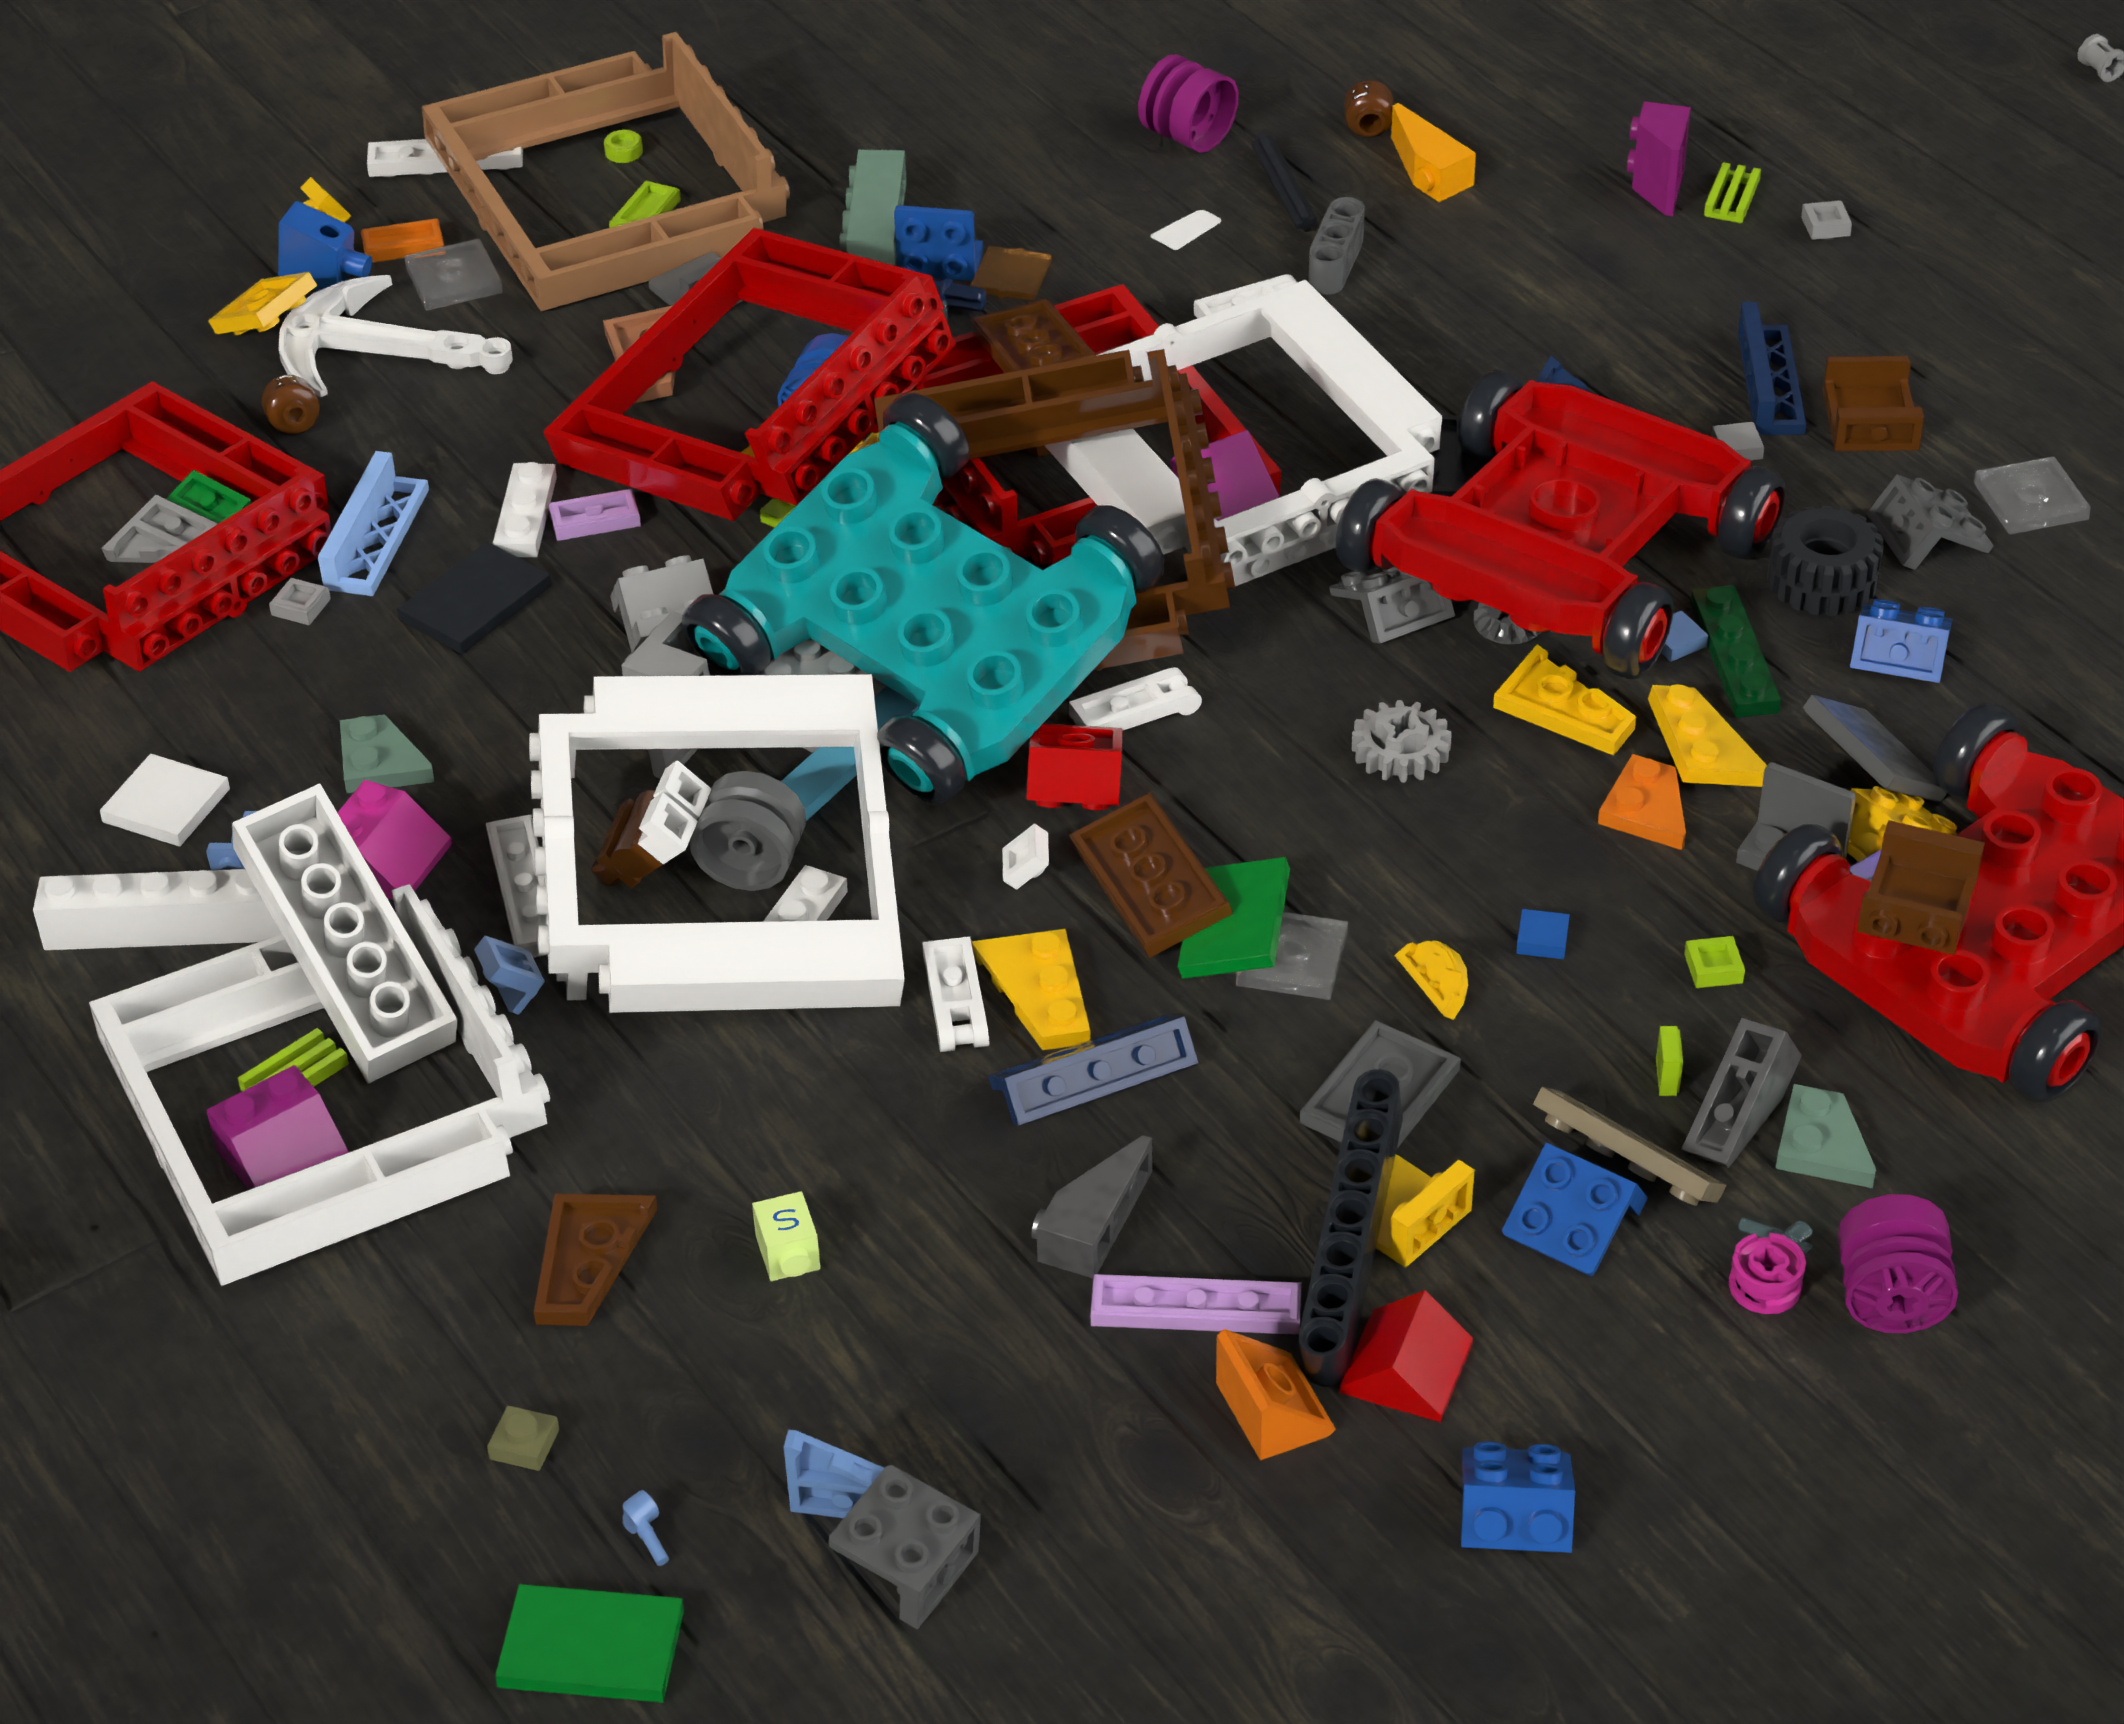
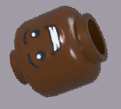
M1366 80L1358 82L1346 93L1344 108L1347 126L1353 133L1361 137H1376L1388 131L1392 125V107L1394 105L1393 96L1388 87L1379 81Z
M281 375L274 378L266 385L262 394V407L270 424L285 434H300L308 431L315 424L319 416L320 403L313 388L305 379L296 375Z

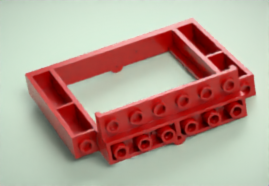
M753 228L565 409L543 433L557 462L735 521L761 494L798 505L870 432H879L874 398L910 392L956 343L944 312H942L944 306L931 275ZM739 300L853 332L757 430L749 428L745 432L755 457L623 415L667 371L674 372L678 370L683 362V355Z
M1124 284L1054 305L1096 355L1151 336L1159 327ZM969 332L954 337L956 345L911 391L1004 374V372L975 335ZM1192 365L1177 371L1178 374L1187 373L1190 390L1199 389L1203 415L1195 416L1196 424L1205 422L1207 437L1210 443L1246 430ZM1252 437L1280 497L1281 470ZM980 458L968 460L950 479H941L943 489L937 494L933 503L934 506H939L943 512L1003 547H1010L1012 553L1019 557L1026 558L1032 556L1034 563L1037 566H1042L1044 569L1071 555L1072 547L1076 543V524L1090 509L1097 505L1091 497L1017 521L1016 492L1014 490L1005 492Z
M152 381L1 469L0 521L32 502L37 505L43 504L50 497L52 490L121 449L181 482L195 470L251 499L252 503L119 586L114 587L109 584L104 587L103 592L107 614L0 551V631L68 672L73 671L103 651L140 672L229 615L233 618L240 616L246 609L248 602L318 558L331 533L329 514L325 512L329 509L325 475Z

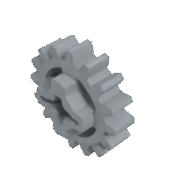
M1397 700L1393 708H1389L1384 702L1379 703V711L1377 713L1366 709L1364 710V720H1355L1354 731L1352 732V751L1356 752L1355 761L1357 763L1366 762V772L1369 774L1377 770L1382 771L1383 780L1389 779L1391 775H1396L1399 777L1400 782H1406L1407 775L1414 774L1417 779L1423 780L1426 769L1430 772L1438 773L1440 763L1448 762L1449 750L1451 749V731L1447 730V720H1436L1437 710L1430 709L1426 712L1420 711L1421 703L1419 702L1414 703L1412 707L1404 706L1402 700Z

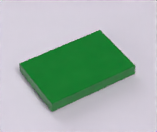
M1286 857L1205 868L1229 902L1233 914L1182 941L1178 969L1182 979L1274 967L1290 873Z
M519 1584L495 1675L497 1688L663 1703L684 1613L683 1598Z

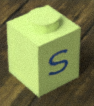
M802 1191L752 1203L756 1239L770 1281L796 1277L807 1272L820 1270L817 1233Z

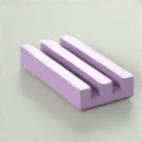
M632 489L549 503L550 517L557 541L641 526L640 515Z

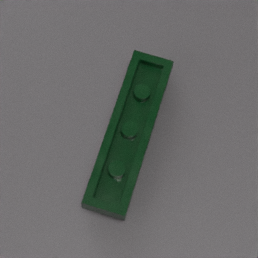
M1735 585L1693 589L1690 604L1699 627L1708 634L1707 647L1735 718L1779 713L1781 698Z

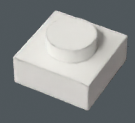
M1035 823L1002 848L1004 882L1017 890L1031 878L1041 875L1049 865L1048 832Z

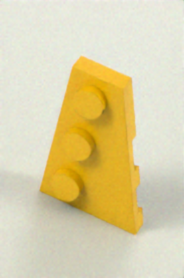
M1538 644L1494 694L1493 708L1613 756L1633 733L1636 723V716L1600 689H1588L1577 681V673L1567 665L1558 667L1548 659V652Z
M1680 684L1672 686L1652 685L1648 701L1683 782L1762 787L1764 770L1767 765L1696 688Z
M1065 929L971 941L974 959L979 965L984 964L990 972L992 983L1000 993L1004 992L1013 1003L1015 1014L1042 1050L1075 1046L1090 1040V1027Z

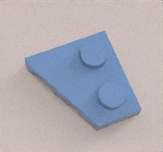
M788 1430L784 1455L791 1512L844 1518L884 1470V1467L799 1431Z

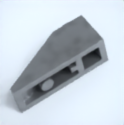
M1741 1018L1681 1150L1685 1154L1727 1168L1731 1166L1782 1100L1802 1055L1786 1031Z
M1142 1135L1058 1190L1047 1210H1039L1032 1227V1238L1037 1239L1038 1262L1094 1279V1274H1097L1152 1173V1138Z

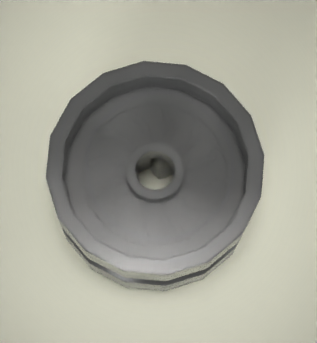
M750 771L728 773L715 781L711 788V792L690 838L691 854L704 872L714 880L731 888L748 891L771 888L783 880L792 861L795 848L806 826L805 808L795 792L783 782L764 773Z

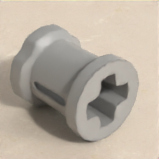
M2093 34L2086 38L2080 46L2077 54L2078 60L2082 64L2096 69L2098 76L2103 81H2113L2124 72V51L2113 49L2108 45V40L2104 36Z

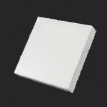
M150 753L100 809L102 822L180 847L230 790L228 778Z

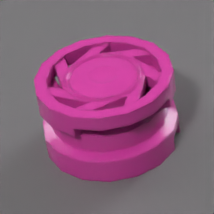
M1770 1232L1769 1237L1758 1238L1756 1233L1744 1237L1735 1246V1252L1732 1256V1269L1729 1277L1731 1295L1746 1309L1761 1314H1779L1791 1309L1799 1301L1802 1291V1280L1806 1267L1804 1252L1796 1242L1784 1235ZM1746 1293L1751 1297V1299L1745 1296Z

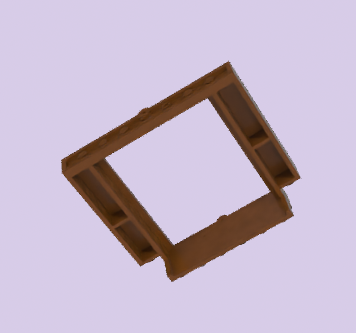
M1164 349L1147 352L1152 380L1144 381L1141 365L1133 367L1130 351L1123 350L905 392L918 393L934 400L957 421L969 444V460L1169 422L1192 553L1183 554L1188 581L1153 587L1143 593H1135L1137 603L1130 611L1124 637L1093 670L1182 654L1181 635L1189 634L1186 615L1230 607L1227 590L1235 588L1231 562L1222 563L1220 554L1229 553L1224 526L1215 528L1214 519L1222 518L1218 491L1209 493L1207 484L1216 483L1211 457L1202 458L1201 450L1209 449L1205 422L1196 424L1195 416L1203 415L1199 389L1190 390L1187 373L1178 374L1176 365L1167 366ZM902 393L874 398L879 434L884 430L883 413L885 409Z

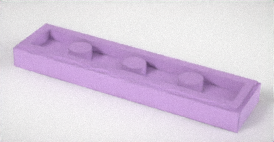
M1094 1274L1091 1326L1222 1331L1227 1329L1232 1332L1299 1335L1301 1283Z

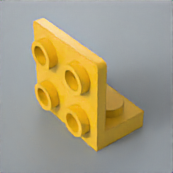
M1874 786L1873 789H1851V792L1855 793L1856 799L1847 853L1858 862L1882 849L1888 820L1957 835L1955 832L1957 826L1949 819L1938 814H1931L1922 807L1924 800L1919 796L1914 797L1888 791L1878 786Z
M1395 1154L1376 1248L1403 1267L1409 1266L1471 1211L1475 1170L1462 1161L1457 1160L1445 1172H1438L1430 1177Z

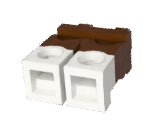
M678 760L665 768L656 790H647L640 793L636 801L629 798L621 803L612 826H610L598 857L592 865V873L608 886H613L620 880L630 888L639 884L642 877L686 850L698 822L696 819L702 813L711 788Z

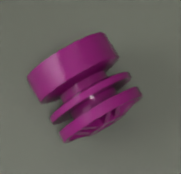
M1178 54L1168 55L1155 65L1146 78L1138 102V116L1142 126L1148 130L1159 133L1168 139L1173 138L1179 144L1199 153L1208 152L1222 141L1234 121L1238 107V88L1235 81L1224 74L1210 68H1204L1198 63L1189 61Z
M1888 1194L1867 1199L1849 1210L1840 1222L1838 1241L1840 1259L1844 1267L1845 1302L1851 1316L1863 1326L1883 1333L1915 1332L1927 1329L1944 1320L1956 1306L1958 1287L1955 1279V1266L1951 1259L1952 1245L1949 1224L1943 1211L1929 1200L1913 1195Z

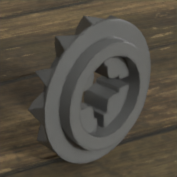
M1480 602L1478 609L1474 610L1475 628L1482 636L1491 641L1501 644H1520L1534 639L1541 633L1520 628L1511 621L1508 613Z

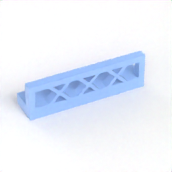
M375 451L318 555L323 586L329 587V591L373 596L429 491L428 480L395 476L392 453ZM394 491L412 493L410 496L398 501H394L391 498ZM392 516L398 519L397 522L382 528L377 524L379 521ZM381 542L384 546L382 549L369 554H365L363 551L364 548ZM367 569L369 572L366 580L348 578L349 575Z

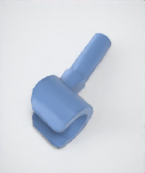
M640 1490L623 1503V1525L630 1533H638L656 1564L662 1566L669 1561V1557L653 1531L652 1526L649 1524L659 1516V1509L650 1495Z

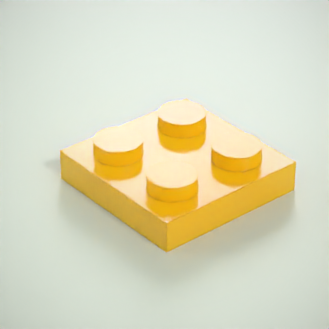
M310 272L261 279L208 321L216 334L233 332L234 335H240L256 328L258 332H263L272 328L280 321L278 316L281 313L302 305L306 301L304 295L317 285Z

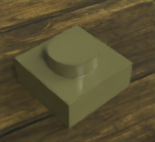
M507 1405L487 1446L490 1460L540 1471L559 1432L557 1417Z

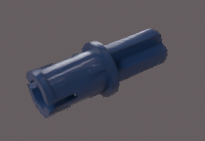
M948 278L944 279L943 282L934 280L944 306V311L949 310L951 307L980 312L986 306V291L984 289L954 284L953 280Z

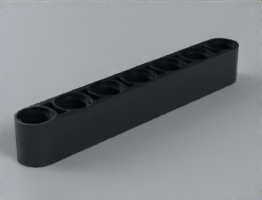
M1372 1069L1364 1072L1357 1078L1354 1084L1299 1331L1303 1371L1307 1379L1320 1386H1332L1341 1382L1353 1357L1403 1121L1399 1081L1394 1074L1383 1069Z

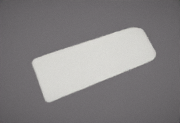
M1199 210L1158 230L1151 235V238L1174 250H1178L1219 224L1221 219L1205 210Z

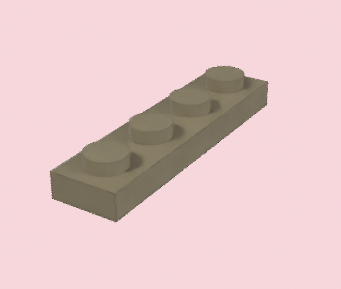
M1541 1087L1533 1103L1534 1106L1548 1113L1545 1118L1548 1124L1569 1134H1572L1575 1128L1589 1136L1586 1145L1611 1158H1613L1615 1152L1630 1160L1627 1167L1629 1170L1653 1182L1657 1176L1672 1184L1669 1191L1672 1195L1691 1205L1697 1206L1699 1200L1718 1203L1727 1186L1560 1090Z

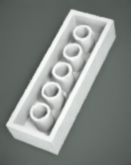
M317 784L232 823L233 848L368 1084L456 1042L457 1018L321 784Z

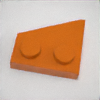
M1632 754L1599 810L1598 824L1682 850L1685 845L1686 829L1676 767Z

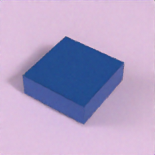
M1522 909L1516 954L1564 959L1570 914Z

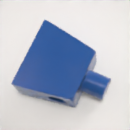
M298 201L294 202L279 222L278 277L310 272L317 285L313 289L322 290L346 281L350 275L360 278L369 275L372 267V256L354 251V230L350 225Z

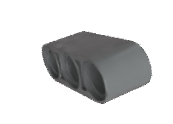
M1341 197L1330 203L1310 247L1308 283L1321 295H1331L1342 290L1363 244L1365 206L1363 202L1356 198Z

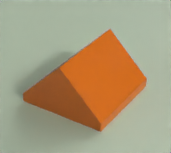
M1223 1329L1217 1335L1216 1384L1260 1461L1329 1437L1336 1430L1290 1352L1227 1329Z

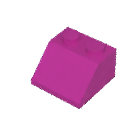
M364 780L337 812L388 899L393 900L392 890L408 884L411 885L415 892L452 845L451 837L405 791L369 780Z

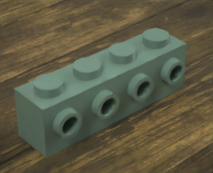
M858 150L856 165H850L849 167L850 188L846 189V210L843 211V233H840L839 248L842 252L896 266L894 210L898 205L904 206L906 191L905 150Z

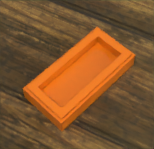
M439 219L361 230L364 252L366 255L372 256V263L445 252Z

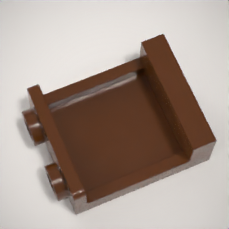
M1908 356L1827 358L1822 391L1835 451L1919 450L1924 414L1922 407H1914L1908 382L1911 366Z
M1888 820L1881 854L1869 890L1864 893L1857 932L1954 955L1978 880L1985 842Z

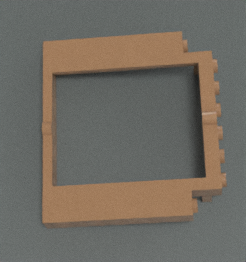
M677 32L662 35L664 66L662 68L652 70L649 64H644L637 53L632 51L422 106L425 139L477 215L483 231L487 230L540 311L647 282L710 252H714L720 258H723L753 228L763 230V222L786 216V199L790 197V190L786 179L783 176L780 177L775 171V161L771 151L763 147L758 140L755 130L752 127H748L742 119L738 107L731 105L726 98L722 86L715 84L708 68L700 64L695 57L692 47L686 45ZM680 107L713 151L717 164L725 167L742 192L535 248L476 161L504 151H512L514 148L521 147L523 149Z

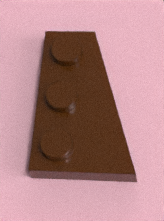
M554 1195L534 1307L536 1325H589L658 1209L656 1196Z

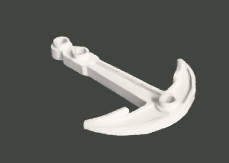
M390 275L355 278L317 291L306 298L302 305L292 309L280 328L279 354L284 369L288 375H296L305 379L319 397L327 395V388L322 382L316 367L315 354L319 348L430 359L432 362L447 364L453 369L482 365L491 374L506 372L513 360L511 344L504 338L485 339L481 335L446 330L435 332L340 316L344 310L346 315L353 316L370 299L391 286Z

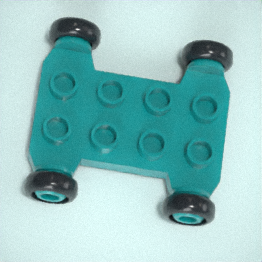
M902 393L883 413L884 430L879 434V442L848 454L731 571L726 588L719 595L702 594L685 609L682 615V623L689 642L702 658L707 659L709 665L725 676L759 675L769 665L771 658L776 660L783 652L811 638L867 674H872V677L919 705V709L911 716L895 715L878 730L877 739L880 746L881 764L890 776L913 796L927 803L941 805L953 799L963 789L965 779L970 781L975 775L1008 761L1122 640L1130 611L1137 603L1135 593L1145 592L1162 577L1165 559L1160 545L1152 533L1131 514L1112 505H1096L1090 509L1076 524V543L1072 547L1071 555L1044 570L1034 566L933 506L937 494L943 489L941 479L953 477L969 460V444L957 421L941 405L918 393Z

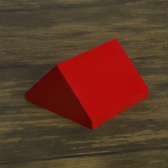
M1426 1290L1373 1309L1351 1359L1350 1366L1341 1382L1339 1393L1441 1422L1472 1347L1473 1338Z

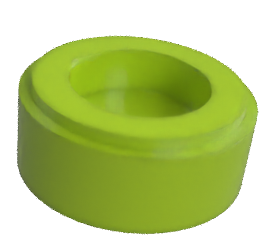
M631 130L614 131L604 139L605 155L609 160L617 163L635 161L643 154L642 138L638 133Z

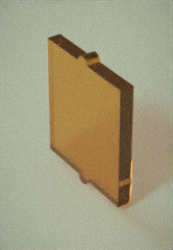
M989 246L970 286L982 288L986 291V294L997 295L1001 299L1011 297L1034 301L1052 262V254L1024 251L1023 248L1010 249Z

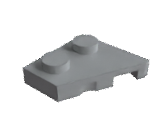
M155 495L102 547V551L110 562L156 563L216 526L217 523Z

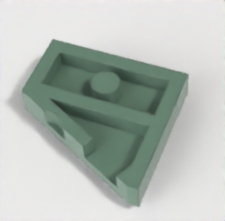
M385 714L340 720L344 782L347 793H354L364 780L388 787L434 782L432 764Z
M1797 1084L1793 1085L1775 1169L1873 1188L1876 1168L1843 1093Z

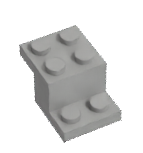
M689 555L680 556L666 561V567L649 571L648 566L643 565L622 572L623 577L618 578L610 598L614 613L621 611L632 653L672 611L683 614L685 609L702 594H713L704 558L692 561Z
M672 611L659 626H656L647 639L633 653L628 655L621 665L623 676H710L707 659L694 654L693 646L684 632L683 614ZM698 748L648 749L653 775L661 779L665 768L676 760L684 765Z

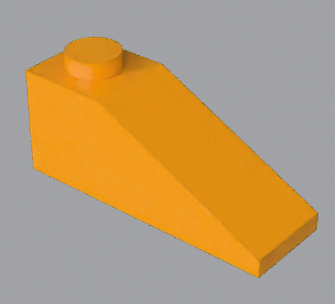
M1400 103L1393 105L1391 138L1413 185L1438 202L1473 186L1476 153Z

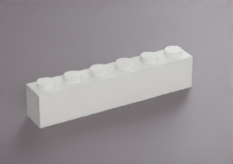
M246 869L40 877L33 908L44 950L253 943L282 934Z

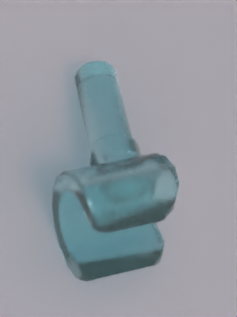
M1742 1218L1739 1223V1230L1750 1234L1756 1233L1761 1238L1769 1237L1770 1232L1784 1235L1796 1242L1804 1254L1813 1248L1811 1244L1804 1241L1812 1235V1229L1802 1221H1796L1784 1231L1746 1218Z

